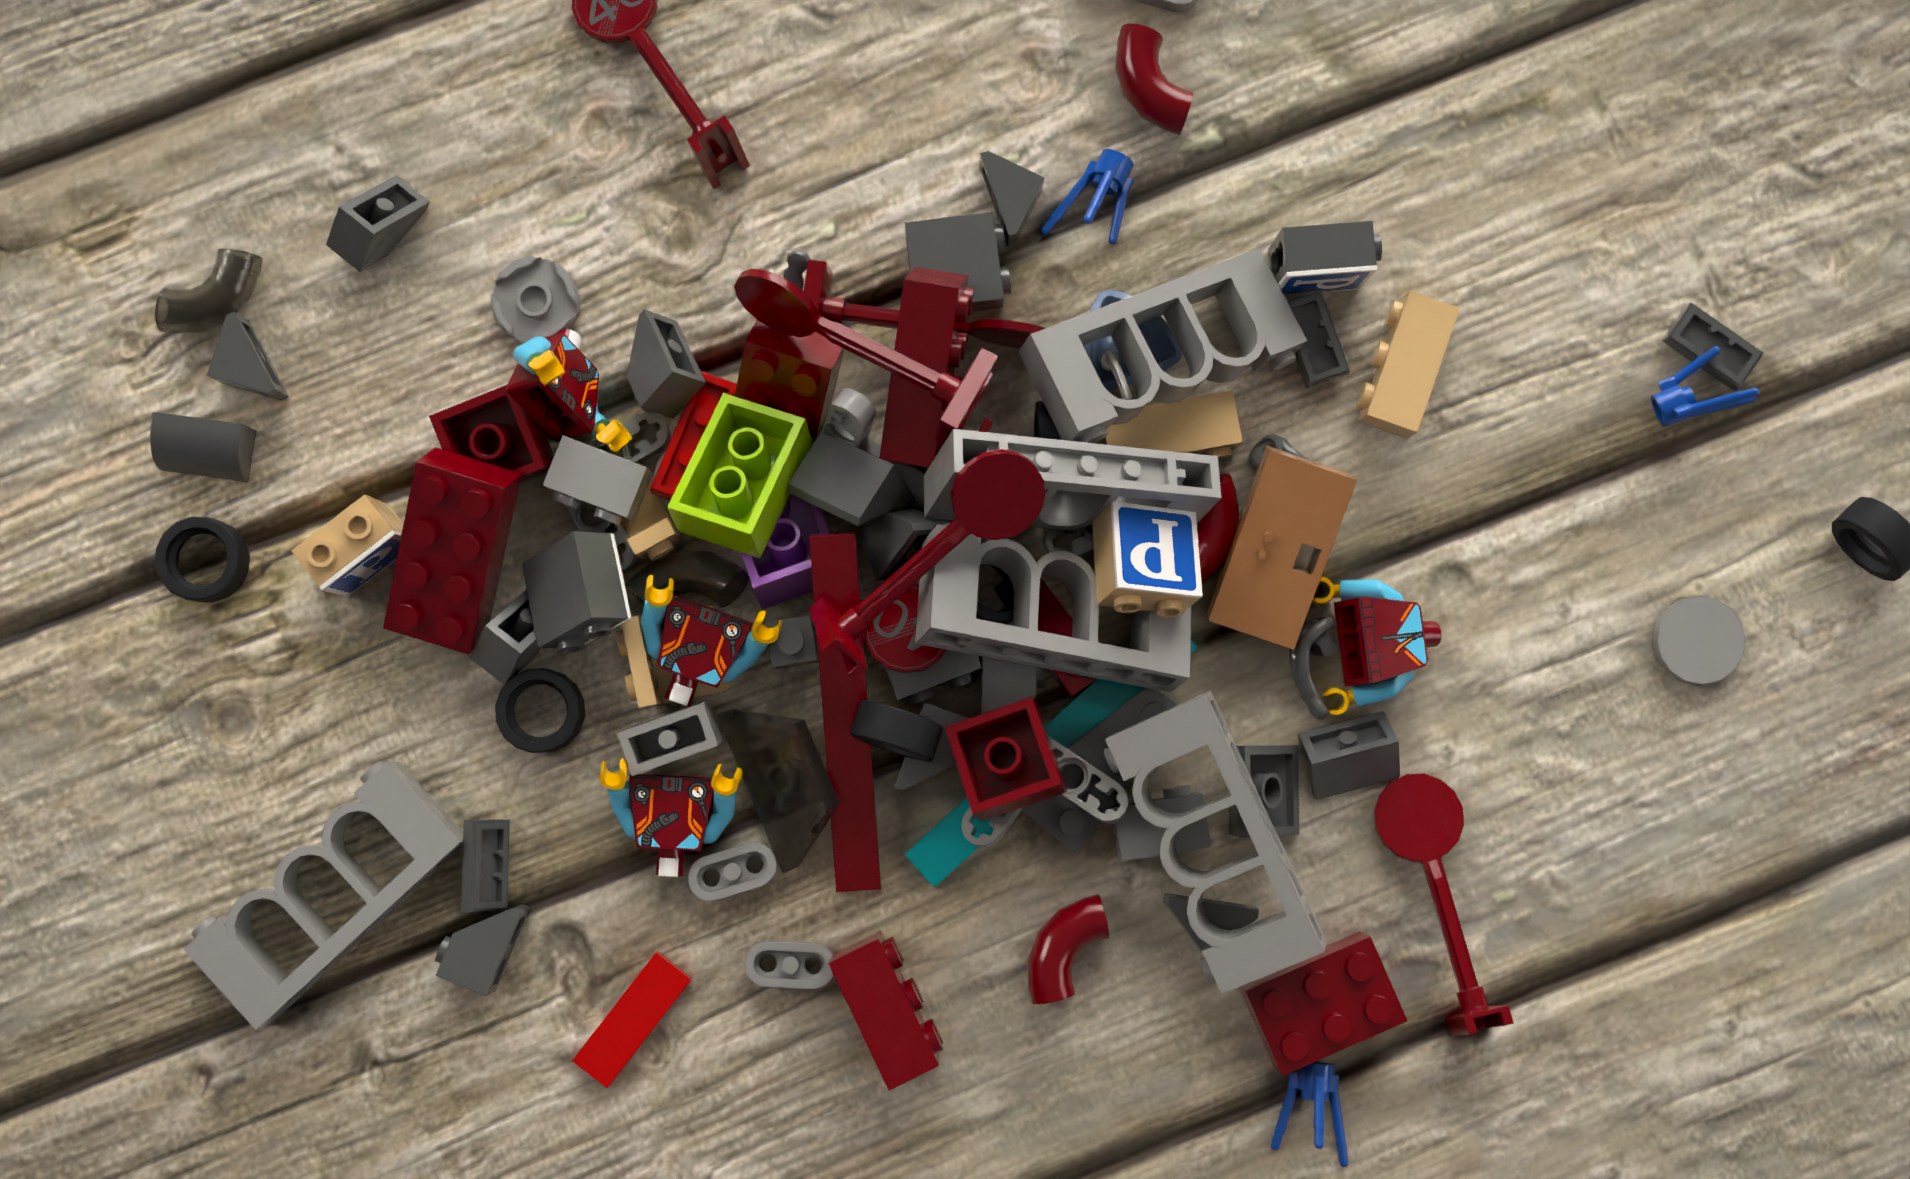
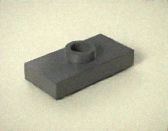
M1318 290L1288 300L1287 302L1307 339V342L1295 353L1306 389L1348 375L1350 369L1322 291Z
M1693 303L1685 306L1662 339L1665 344L1691 362L1712 347H1719L1720 353L1702 366L1701 369L1733 391L1740 389L1764 354Z
M464 820L461 911L507 910L510 820Z

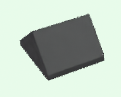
M824 432L820 433L788 482L786 491L857 526L910 502L912 499L911 490L894 464Z
M1298 745L1237 746L1277 835H1299ZM1236 805L1230 806L1229 835L1249 838L1250 835Z

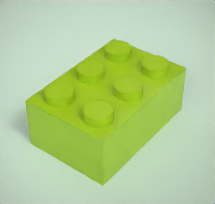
M723 393L667 506L678 532L761 558L790 493L786 492L788 482L813 446L806 419Z

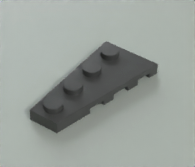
M1144 687L1067 749L1118 782L1126 790L1135 777L1123 781L1120 772L1113 773L1104 755V749L1108 747L1105 739L1118 731L1177 706V704L1159 690ZM1068 765L1061 770L1066 789H1075L1082 784L1084 772L1081 767ZM1094 777L1090 790L1080 800L1086 802L1088 795L1091 794L1099 800L1102 805L1100 812L1105 814L1116 803L1118 793L1113 791L1109 796L1104 795L1095 788V785L1101 780ZM1061 795L1025 806L1021 810L1075 854L1100 823V821Z

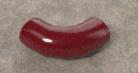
M1129 23L1123 25L1117 41L1115 69L1124 97L1143 119L1168 132L1180 135L1191 106L1193 92L1181 89L1170 83L1162 74L1158 60L1163 37L1159 32L1140 24Z
M1230 474L1220 475L1221 499L1197 523L1202 584L1222 568L1239 523L1240 514L1236 489Z
M1099 894L1085 897L1059 909L1038 931L1028 957V990L1032 1004L1057 1002L1075 995L1072 981V965L1076 955L1084 946L1109 938L1108 923Z

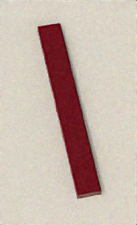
M856 532L810 535L814 603L823 597L843 615L850 607H857L861 603ZM862 634L858 638L864 655V641ZM817 636L836 892L881 889L871 745L850 735L860 701L868 700L866 670L855 679L850 677L840 649L838 648L828 657L822 651Z

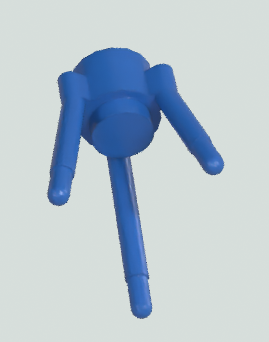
M1103 149L1097 162L1092 160L1089 162L1083 176L1042 227L1041 234L1044 236L1049 234L1093 179L1091 184L1096 189V192L1088 206L1083 221L1086 224H1090L1105 194L1115 195L1118 191L1109 235V243L1115 244L1122 223L1127 195L1134 182L1128 177L1134 166L1133 161L1118 151Z
M1714 346L1675 375L1659 381L1658 386L1661 392L1651 395V403L1660 424L1663 427H1667L1687 418L1753 403L1760 391L1757 388H1751L1697 402L1689 386L1680 388L1678 386L1679 383L1720 353V348Z
M1316 1061L1298 1069V1071L1289 1073V1085L1275 1127L1271 1149L1276 1151L1280 1147L1298 1089L1302 1090V1099L1314 1100V1145L1317 1149H1321L1324 1145V1101L1330 1100L1340 1166L1347 1167V1145L1338 1091L1339 1075H1335V1064Z

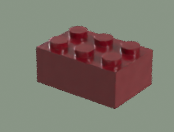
M878 931L834 953L828 964L881 1076L890 1091L938 1067L939 1052L944 1049L942 1037L933 1019L924 1021L919 1011L923 1008L922 1003L924 1001L914 979L910 978L905 981L899 969L903 966L902 962L904 959L893 936L885 939L882 931Z
M1360 931L1327 945L1324 953L1239 987L1273 1068L1282 1076L1408 1021L1371 936Z

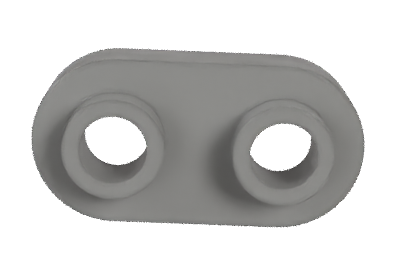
M750 842L706 855L695 861L688 873V884L691 891L698 898L706 901H715L764 886L772 880L778 867L777 857L768 845L761 842ZM751 856H758L762 859L763 869L760 872L755 873L749 870L747 861ZM708 869H715L719 872L720 881L717 885H709L705 881L704 876Z
M763 940L749 950L745 959V970L750 980L762 987L818 989L825 986L833 977L828 964L833 956V952L826 945L819 942ZM766 954L773 955L777 960L776 968L773 970L764 969L761 965L762 956ZM811 956L819 958L822 962L821 970L818 972L808 971L805 966L806 959Z

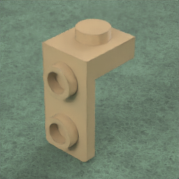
M650 481L634 523L623 518L621 522L630 537L627 541L634 554L642 560L649 557L653 561L671 552L674 549L673 543L682 538L659 497L651 494L650 488L652 483Z

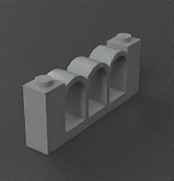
M1259 248L1032 333L1018 352L1061 439L1096 443L1108 435L1107 428L1111 424L1128 423L1137 417L1152 400L1166 404L1181 402L1191 395L1205 379L1217 383L1233 381L1250 366L1254 372L1269 366L1273 371L1280 370L1297 359L1295 353L1307 342V339ZM1212 296L1216 297L1239 342L1241 357L1232 358L1224 356L1213 347L1191 304ZM1162 315L1164 316L1187 361L1190 370L1189 378L1179 379L1171 377L1160 368L1138 327L1139 324ZM1111 335L1134 380L1137 390L1136 399H1119L1107 391L1084 345Z
M953 429L924 475V518L955 520L956 515L952 507L951 491L955 477L964 465L983 452L998 449L1019 452L1034 463L1044 479L1045 499L1041 512L1033 523L1040 527L1054 530H1070L1083 528L1088 525L1092 526V521L1112 501L1196 512L1198 523L1221 499L1218 456Z
M950 523L937 524L922 542V548ZM971 534L920 578L915 644L1172 692L1190 678L1191 606L1182 615L1172 618L1159 617L1153 611L1139 610L1130 613V649L1098 643L1099 605H1097L1096 580L1095 573L1087 562L1080 556L1068 551H1053L1035 562L1032 554L1017 542L1009 539L989 540L981 544V538ZM980 564L996 566L1009 576L1014 588L1013 626L976 619ZM1041 576H1049L1059 580L1070 592L1073 602L1072 637L1038 631Z
M1211 690L1118 731L1105 739L1108 747L1104 749V755L1113 773L1120 772L1123 781L1135 777L1132 794L1137 810L1145 820L1156 827L1167 828L1161 838L1159 851L1164 869L1176 882L1183 886L1194 888L1189 896L1187 915L1193 931L1198 938L1207 943L1202 950L1204 957L1200 958V964L1210 984L1216 983L1221 994L1324 953L1327 945L1325 936ZM1208 745L1230 793L1180 813L1167 812L1157 806L1150 796L1148 787L1153 770L1162 764ZM1236 805L1257 851L1216 869L1204 872L1193 870L1185 865L1177 855L1175 847L1178 831L1186 825ZM1264 865L1284 910L1239 929H1222L1211 923L1204 914L1202 906L1203 892L1213 885Z
M380 761L362 775L360 780L364 784L354 792L362 802L345 804L330 815L324 824L321 836L322 844L300 847L287 854L277 866L274 887L255 890L245 894L235 902L229 910L228 916L217 919L214 916H210L192 931L191 935L195 939L183 950L255 1030L272 1024L463 847V831L399 761L387 762L385 765ZM361 811L370 813L378 819L414 859L383 889L375 883L345 847L343 836L345 827L349 820ZM312 855L320 856L331 863L367 903L337 932L332 930L304 899L298 889L297 875L299 868ZM264 899L275 901L282 906L319 947L289 976L258 943L251 932L250 919L252 911Z

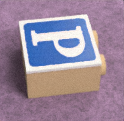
M364 494L291 551L322 591L348 597L397 559L404 523L390 505Z
M1112 501L1092 521L1097 605L1114 607V610L1120 613H1133L1144 610L1156 612L1159 617L1172 618L1182 615L1185 610L1203 597L1196 512Z

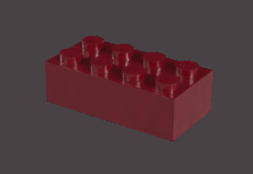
M915 267L904 278L894 351L940 374L946 372L954 376L955 367L959 368L961 360H964L968 333L960 332L962 322H966L967 315H971L974 300V288L967 287L969 275ZM891 373L879 458L886 461L929 468L943 446L936 442L935 439L940 419L947 404L931 397V392Z
M436 447L416 461L383 629L468 655L474 650L485 625L491 619L522 473Z

